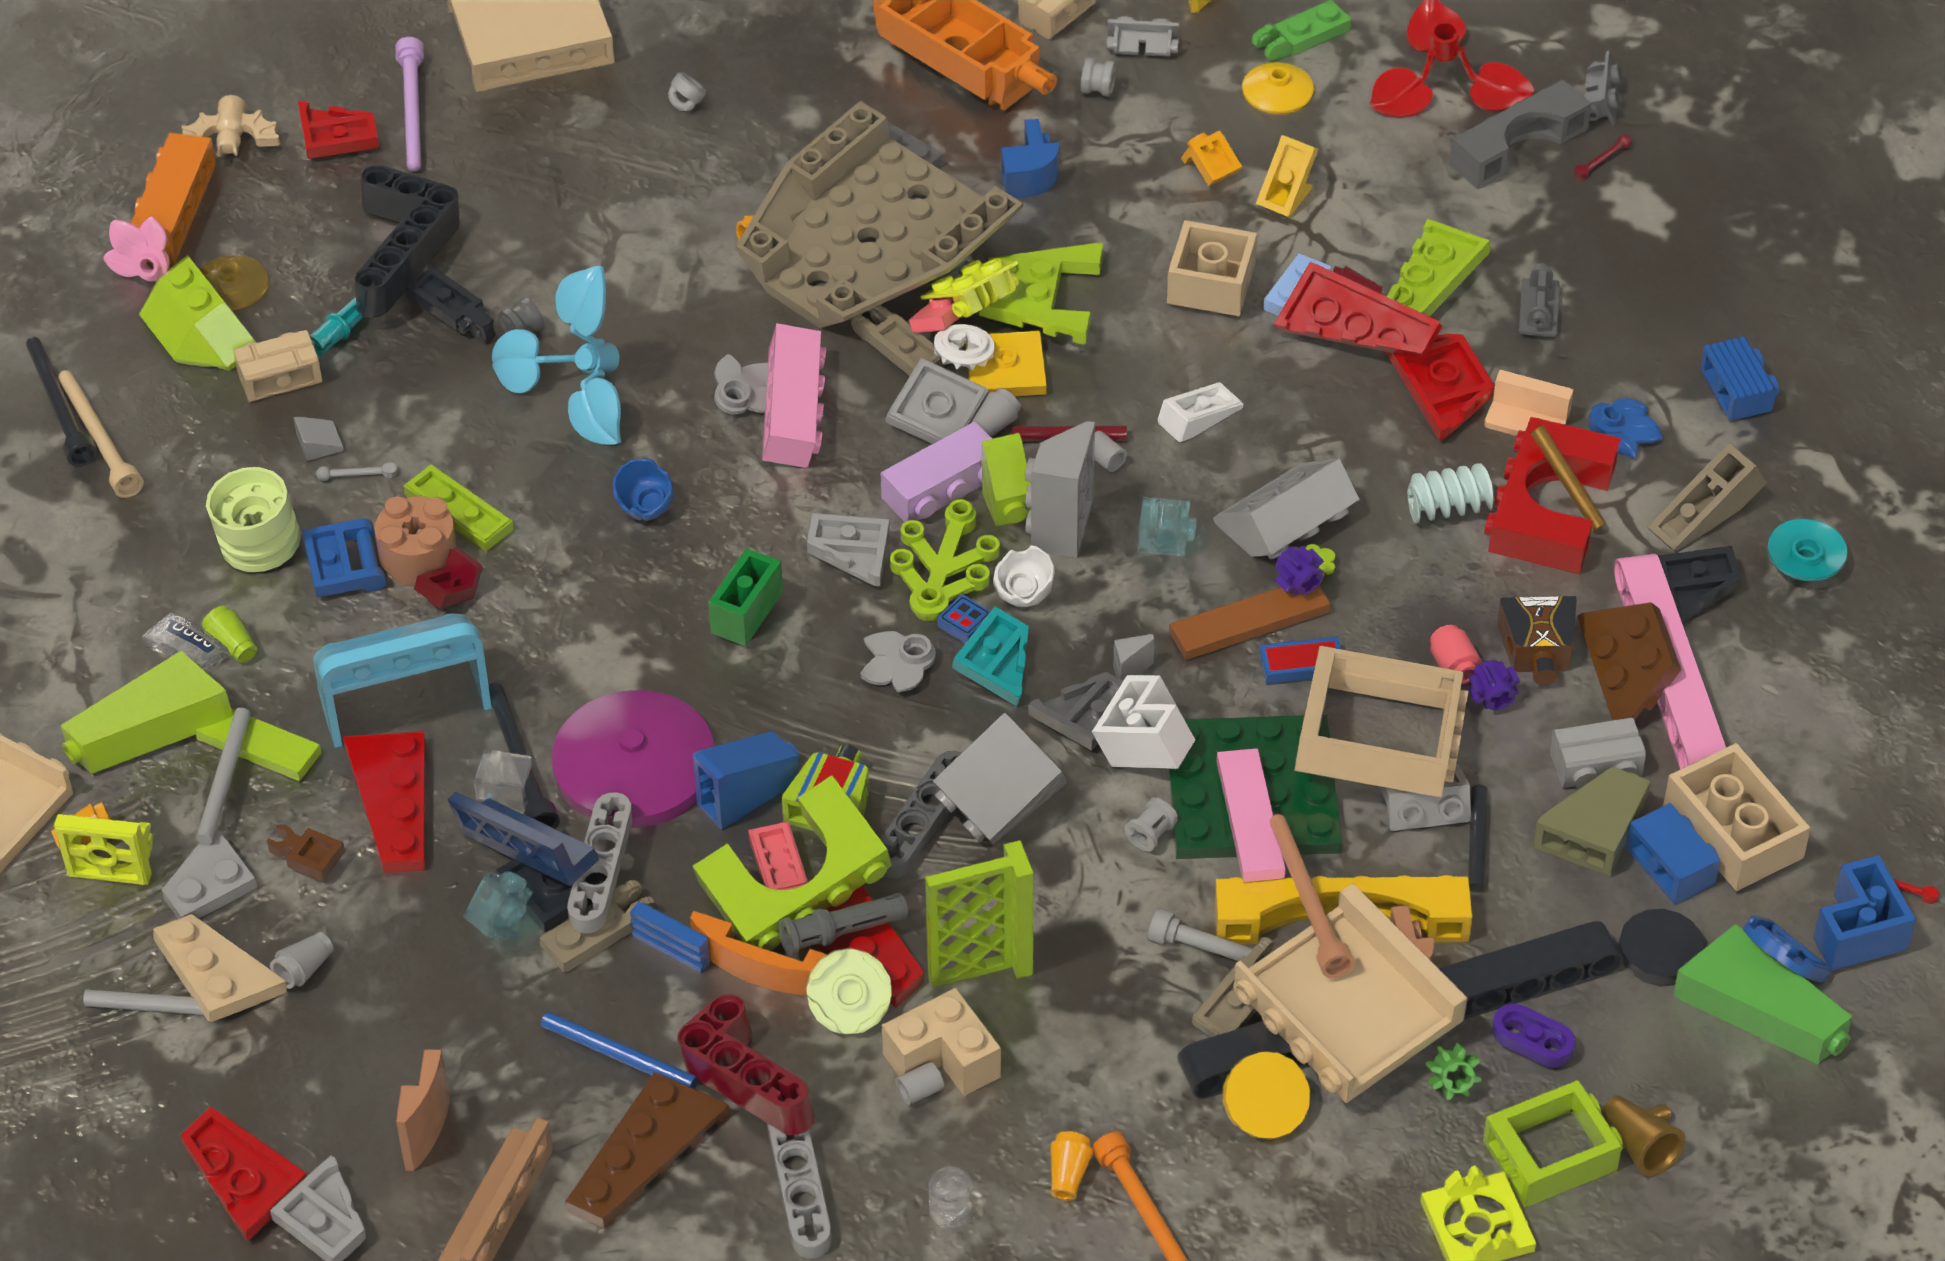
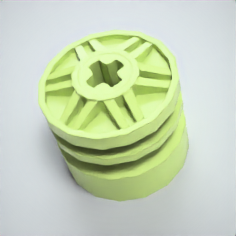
M249 467L230 472L215 482L207 495L206 509L225 561L233 568L245 572H264L279 567L293 556L300 544L301 531L284 480L274 471L261 467Z

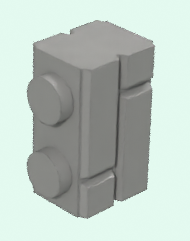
M1634 718L1556 729L1552 733L1550 756L1555 769H1557V775L1562 788L1576 786L1580 789L1611 767L1632 772L1639 776L1643 774L1646 757L1645 748L1641 737L1638 736V729Z

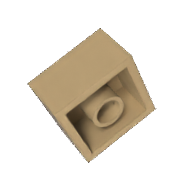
M1184 220L1168 270L1167 303L1240 316L1256 264L1257 233Z

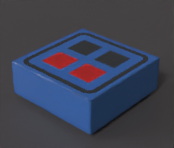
M961 594L937 617V627L966 644L991 611Z

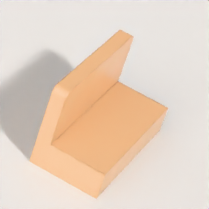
M1500 370L1495 380L1493 402L1485 419V427L1517 436L1519 430L1526 431L1530 417L1566 425L1570 417L1574 389Z

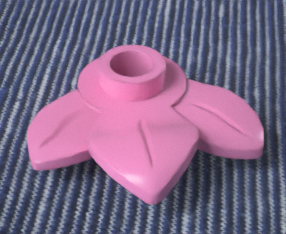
M154 217L148 218L140 228L122 220L111 222L109 237L114 249L103 256L104 261L111 270L124 277L139 275L144 280L151 282L157 281L161 275L169 270L170 259L165 251L167 236L164 228ZM146 259L153 262L154 269L148 266Z

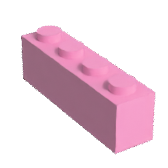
M776 323L768 353L763 461L808 468L812 453H819L822 431H816V425L819 426L822 420L823 403H819L818 398L822 396L825 376L820 375L819 370L823 369L826 357V348L820 347L821 331Z

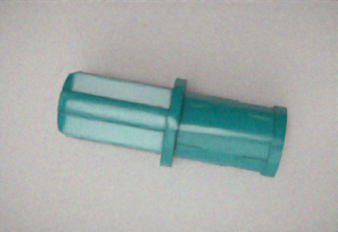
M356 298L337 314H328L323 325L309 335L317 356H323L335 343L341 339H347L351 334L350 329L364 318L356 309Z

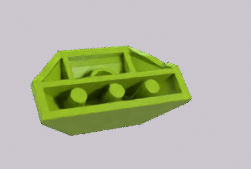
M188 255L157 279L139 313L174 361L179 364L218 367L222 370L231 371L236 367L233 349L255 342Z

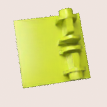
M1000 258L992 259L983 264L980 260L970 262L960 268L961 274L956 277L946 276L931 284L933 289L920 297L921 299L952 297L954 300V304H952L954 314L957 317L963 316L967 318L989 306L990 303H994L1015 291L1019 280L1016 274L1010 272L1009 269L1016 266L1018 262H1002Z

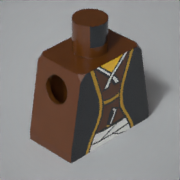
M1576 596L1500 598L1497 627L1510 665L1514 667L1516 672H1533V679L1537 684L1549 685L1557 680V671H1566L1570 668L1574 639Z

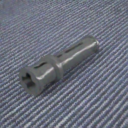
M899 892L885 898L864 902L837 911L828 912L826 909L823 910L821 908L813 910L811 916L791 920L788 917L780 919L779 934L785 951L790 956L798 954L801 948L820 943L823 947L831 945L836 937L879 926L891 921L906 919L908 916L907 904L903 895L901 896Z

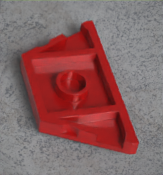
M1444 333L1438 335L1424 359L1385 351L1439 441L1446 439L1494 397L1495 385L1463 334Z

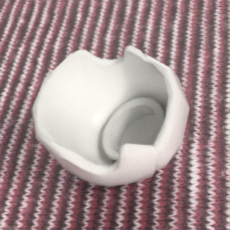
M1031 545L1025 551L1010 550L995 567L993 584L1003 601L1017 607H1031L1039 604L1050 594L1055 567L1050 555L1037 546Z

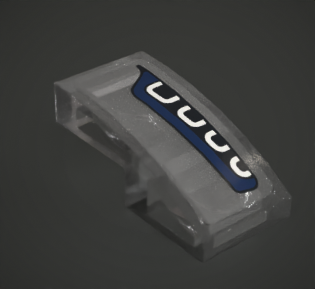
M171 612L142 635L148 649L168 656H173L182 651L206 673L230 654L227 647L211 634Z

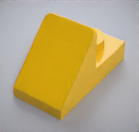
M1282 135L1256 204L1291 217L1313 187V184L1306 181L1319 149Z

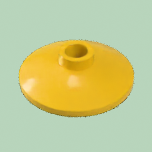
M1272 62L1259 65L1248 72L1243 80L1242 92L1246 101L1262 112L1289 114L1304 108L1311 101L1314 85L1311 77L1301 68L1288 63Z

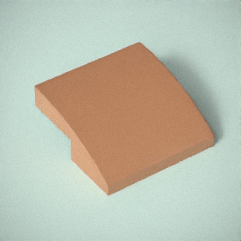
M424 1049L419 1086L401 1085L396 1124L405 1171H415L424 1161L436 1143L447 1116L450 1096L442 1050Z

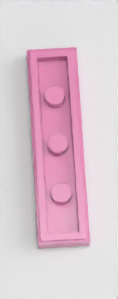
M1258 748L1217 752V766L1243 882L1285 878L1283 856L1270 826V819L1273 813Z

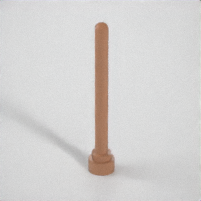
M1275 814L1270 819V826L1319 941L1317 961L1323 975L1328 978L1341 977L1350 972L1354 967L1355 961L1347 944L1335 938L1284 816Z

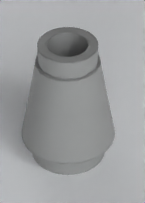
M999 388L996 392L988 394L972 422L975 421L990 437H993L1018 419L1021 405L1012 393Z
M318 932L313 936L277 951L275 959L270 963V969L287 981L288 989L294 986L300 987L333 953L332 942L325 934Z

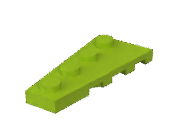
M1427 219L1423 226L1424 233L1421 239L1417 238L1412 247L1413 254L1409 262L1403 264L1400 270V279L1397 284L1392 285L1387 297L1427 316H1431L1491 252L1490 240Z

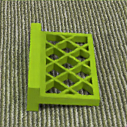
M1020 840L1004 844V857L925 877L928 979L932 988L1012 967L1017 979L1033 975V871ZM999 875L989 885L981 883L987 877ZM957 886L947 896L938 893L940 889ZM970 892L977 893L968 903L961 901ZM991 899L999 901L988 911L982 909ZM949 910L957 912L948 921L940 919ZM971 917L978 919L968 929L962 927ZM991 925L998 927L989 936L982 934ZM950 935L958 937L949 946L941 944ZM970 943L978 944L969 954L962 952ZM991 950L1001 953L998 956L982 959ZM951 960L958 962L954 967L941 970Z

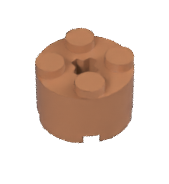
M395 496L385 502V508L378 515L374 527L380 565L384 572L386 570L392 575V580L402 585L415 586L417 576L444 568L450 549L457 547L453 518L446 502L441 498L422 496L403 498Z

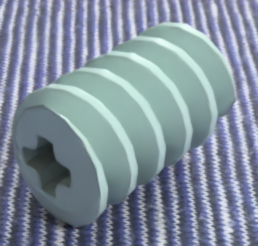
M1481 463L1474 464L1471 467V471L1467 466H1459L1456 474L1451 468L1444 469L1441 472V476L1437 471H1429L1426 479L1421 473H1415L1411 477L1407 489L1409 509L1414 523L1420 522L1421 511H1425L1428 519L1432 521L1435 519L1437 508H1440L1444 518L1450 517L1451 506L1456 507L1460 516L1465 515L1466 504L1470 503L1474 513H1480L1481 501L1486 502L1490 511L1493 508L1492 483L1486 468Z

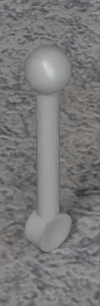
M386 462L382 467L329 469L326 466H322L317 469L316 476L320 481H327L330 477L380 474L386 478H394L397 475V465L393 462Z

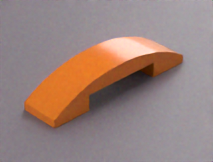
M693 911L690 916L691 929L708 938L710 961L743 981L769 990L807 996L806 986L810 972L818 961L827 955L809 949L802 962L733 939L732 923Z

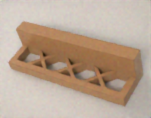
M537 1117L529 1132L512 1127L438 1261H492L553 1151L549 1121Z

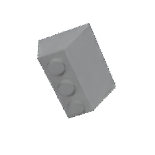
M1086 421L1041 442L1036 458H1029L1025 480L1031 482V484H1029L1027 489L1025 507L1031 508V510H1029L1027 515L1025 533L1031 534V545L1039 547L1046 553L1074 558L1078 556L1094 501L1095 422Z
M1340 458L1298 464L1214 516L1213 520L1223 532L1251 557L1267 555L1269 559H1274L1290 548L1288 544L1297 538L1301 541L1320 531L1318 525L1326 520L1332 522L1349 513L1347 507L1360 499Z

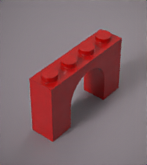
M1530 417L1526 431H1518L1514 445V452L1517 453L1516 458L1509 457L1504 473V480H1508L1506 486L1500 484L1497 489L1494 507L1498 508L1497 512H1489L1484 535L1490 536L1488 552L1580 575L1590 545L1593 521L1549 510L1531 498L1528 492L1533 487L1544 482L1560 481L1530 433L1544 425L1581 485L1605 491L1609 489L1617 466L1621 438Z

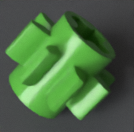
M1459 1043L1455 1045L1453 1051H1445L1442 1047H1437L1439 1054L1434 1061L1426 1062V1066L1435 1074L1427 1082L1433 1089L1442 1087V1094L1447 1100H1451L1454 1093H1463L1466 1097H1469V1089L1473 1083L1481 1082L1482 1080L1473 1070V1067L1479 1064V1059L1474 1054L1465 1057V1049ZM1458 1066L1460 1067L1459 1072H1452L1450 1077L1447 1076L1448 1071H1456Z

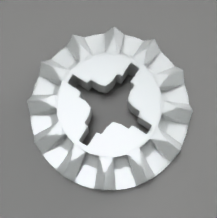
M965 324L951 325L947 329L939 331L935 336L934 355L941 357L943 364H954L956 370L961 366H966L972 371L976 365L986 366L988 359L993 358L994 341L987 332L978 327ZM965 343L968 344L966 351L960 350L961 347H964Z

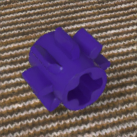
M1304 546L1300 548L1290 547L1276 561L1275 570L1280 575L1275 581L1286 593L1292 591L1295 596L1299 592L1303 595L1309 594L1323 580V571L1319 566L1324 560L1313 549L1307 550Z
M1489 660L1483 662L1474 669L1473 676L1469 678L1472 686L1468 690L1474 703L1479 704L1482 702L1485 709H1504L1513 703L1516 694L1519 693L1516 685L1520 683L1515 669L1513 666L1506 668L1503 661Z

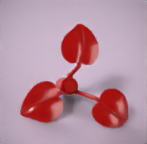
M1424 0L1413 13L1407 27V40L1410 46L1418 52H1428V58L1421 76L1418 78L1412 70L1407 68H1392L1383 72L1373 85L1370 106L1373 110L1383 115L1395 118L1411 117L1421 113L1430 105L1433 99L1432 89L1423 84L1428 78L1433 61L1436 59L1439 62H1450L1456 56L1460 57L1469 79L1475 82L1470 88L1472 101L1476 106L1485 111L1503 112L1515 103L1533 96L1534 88L1523 74L1503 63H1485L1481 66L1478 75H1476L1465 54V47L1459 45L1466 33L1464 21L1456 12L1443 5L1439 0Z

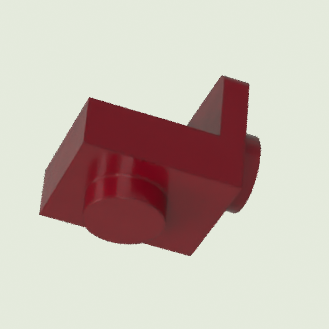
M456 547L450 549L444 568L417 576L414 590L427 598L432 605L440 609L474 599L483 567L478 561Z

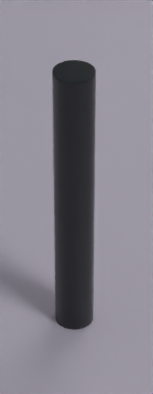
M1481 784L1474 785L1471 788L1468 880L1469 890L1474 893L1482 892L1485 889L1488 789Z

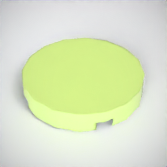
M852 948L835 950L821 958L810 972L806 986L808 1006L817 1021L831 1031L844 1034L863 1033L877 1025L888 1011L892 994L890 977L882 963L869 953Z

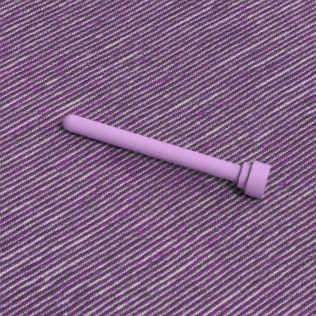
M404 37L396 43L395 52L397 62L403 67L407 168L411 172H417L421 168L418 67L424 60V45L421 40L415 37Z

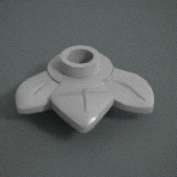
M730 354L723 357L717 363L714 372L718 383L714 394L716 405L722 411L729 414H741L747 410L765 413L768 362L741 367L739 362ZM729 396H733L738 400L731 399Z
M885 631L869 635L864 638V643L875 657L863 668L861 678L874 685H886L892 682L897 692L911 690L923 680L924 670L934 663L936 658L935 647L926 636L921 634H910L905 637L896 631Z

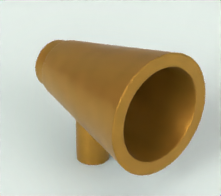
M1614 1096L1604 1105L1603 1115L1606 1117L1610 1127H1615L1620 1134L1623 1147L1642 1175L1647 1177L1657 1176L1668 1170L1679 1159L1685 1147L1686 1136L1681 1129L1667 1122L1671 1119V1111L1667 1105L1662 1104L1646 1110L1630 1100L1624 1099L1622 1096Z

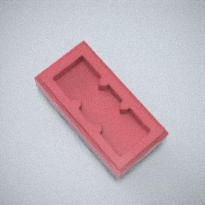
M930 298L929 304L909 319L912 332L942 331L958 320L960 317H957L952 310L953 298Z
M788 821L748 830L749 841L764 886L776 890H790L808 883Z

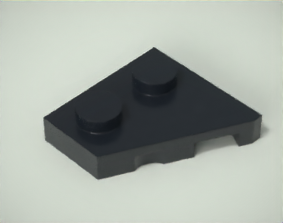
M1732 546L1658 555L1682 624L1740 587L1742 576Z

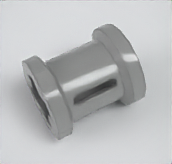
M1152 797L1146 803V810L1137 819L1128 821L1124 831L1134 846L1142 851L1150 852L1157 846V839L1165 830L1174 828L1178 821V816L1169 803L1158 797Z

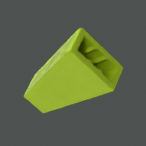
M180 651L60 725L66 741L62 744V748L73 764L79 762L93 774L196 735L195 730L226 720L233 716L226 690L184 652Z

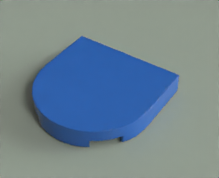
M1752 915L1743 926V931L1758 946L1799 975L1824 983L1831 974V967L1771 919Z

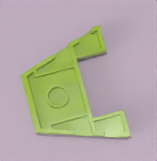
M1091 243L989 258L988 261L995 258H1000L1002 262L1017 261L1018 264L1009 270L1016 274L1019 284L1014 292L979 310V315L1018 327H1023L1025 323L1043 327V334L1056 337L1058 332L1073 336V342L1087 344L1090 312L1056 310L1054 305L1061 273L1100 275L1104 255L1103 243Z

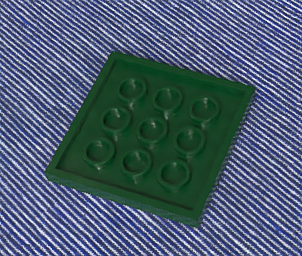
M1305 715L1184 719L1195 741L1179 768H1168L1171 806L1178 816V821L1173 828L1176 859L1237 857L1217 766V752L1257 748L1273 815L1280 814L1285 817L1300 854H1341L1342 838L1335 778L1294 771ZM1323 715L1319 736L1330 738L1328 716Z

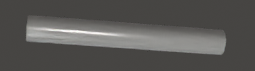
M86 989L83 998L84 1006L204 1015L194 997Z

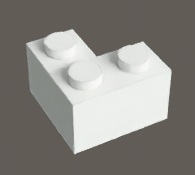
M1127 675L1092 730L1111 767L1178 769L1195 741L1161 676Z

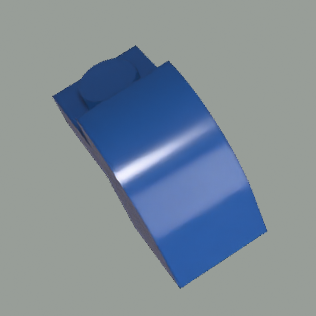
M1039 118L1024 120V146L1001 148V177L1004 191L1014 198L1032 197L1046 192L1055 184L1059 175V142H1049L1048 133L1041 132Z

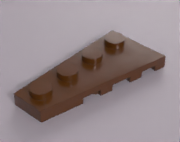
M654 1072L566 1199V1211L605 1228L644 1193V1187L657 1175L663 1176L673 1167V1160L688 1147L694 1148L704 1138L705 1131L715 1122L720 1124L730 1115L729 1104Z

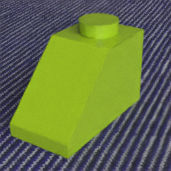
M1019 433L982 441V495L996 527L1027 520L1028 512L1031 510V508L1025 507L1027 489L1031 482L1025 480L1027 462Z

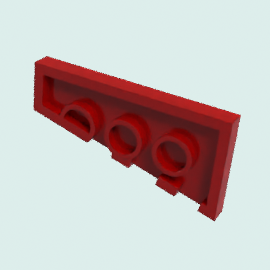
M424 731L343 736L344 746L360 792L365 814L369 821L383 872L425 871L426 739Z

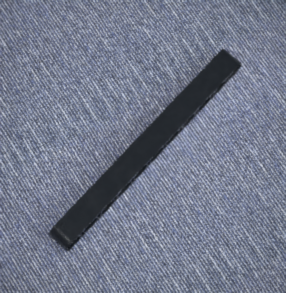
M1594 921L1438 969L1467 997L1464 1014L1465 1020L1497 1010L1508 1004H1517L1610 975L1622 965L1623 956L1605 924L1600 921ZM1263 1021L1193 1042L1184 1047L1177 1056L1178 1063L1193 1095L1202 1099L1223 1094V1084L1232 1068L1242 1058L1259 1052L1279 1053L1293 1060L1300 1069L1310 1067L1308 1063H1301L1294 1056L1290 1045L1279 1033H1272Z

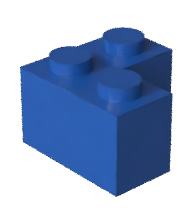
M1880 855L1841 865L1834 892V897L1838 904L1820 908L1813 936L1827 965L1831 967L1830 970H1837L1908 950L1916 919Z

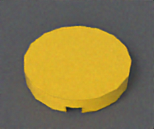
M1259 1052L1242 1058L1232 1068L1223 1084V1104L1228 1118L1241 1131L1253 1138L1274 1139L1291 1133L1303 1121L1309 1108L1310 1088L1304 1072L1293 1060L1279 1053Z

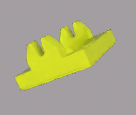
M71 814L57 815L54 828L69 877L140 885L149 884L152 875L149 857L153 842V833H149L150 823L80 817V815ZM82 835L90 836L91 842L87 845H82ZM106 838L123 840L130 846V850L116 848L108 843ZM92 850L106 851L112 857H99L92 852ZM117 861L126 862V863H123V864H116Z
M1472 1166L1467 1176L1461 1177L1459 1170L1454 1171L1445 1181L1443 1188L1421 1193L1420 1202L1446 1261H1502L1535 1252L1536 1242L1505 1172L1484 1176L1479 1168ZM1482 1195L1493 1198L1502 1204L1506 1210L1489 1213L1484 1209L1478 1208L1474 1196ZM1459 1201L1464 1211L1460 1222L1445 1225L1444 1219L1447 1209L1453 1202ZM1471 1217H1481L1487 1220L1490 1224V1229L1483 1234H1474L1466 1228L1465 1222ZM1508 1224L1512 1225L1510 1233L1500 1229L1495 1239L1492 1240L1491 1237L1494 1234L1495 1228ZM1464 1236V1238L1474 1243L1472 1247L1466 1246L1457 1241L1456 1238Z

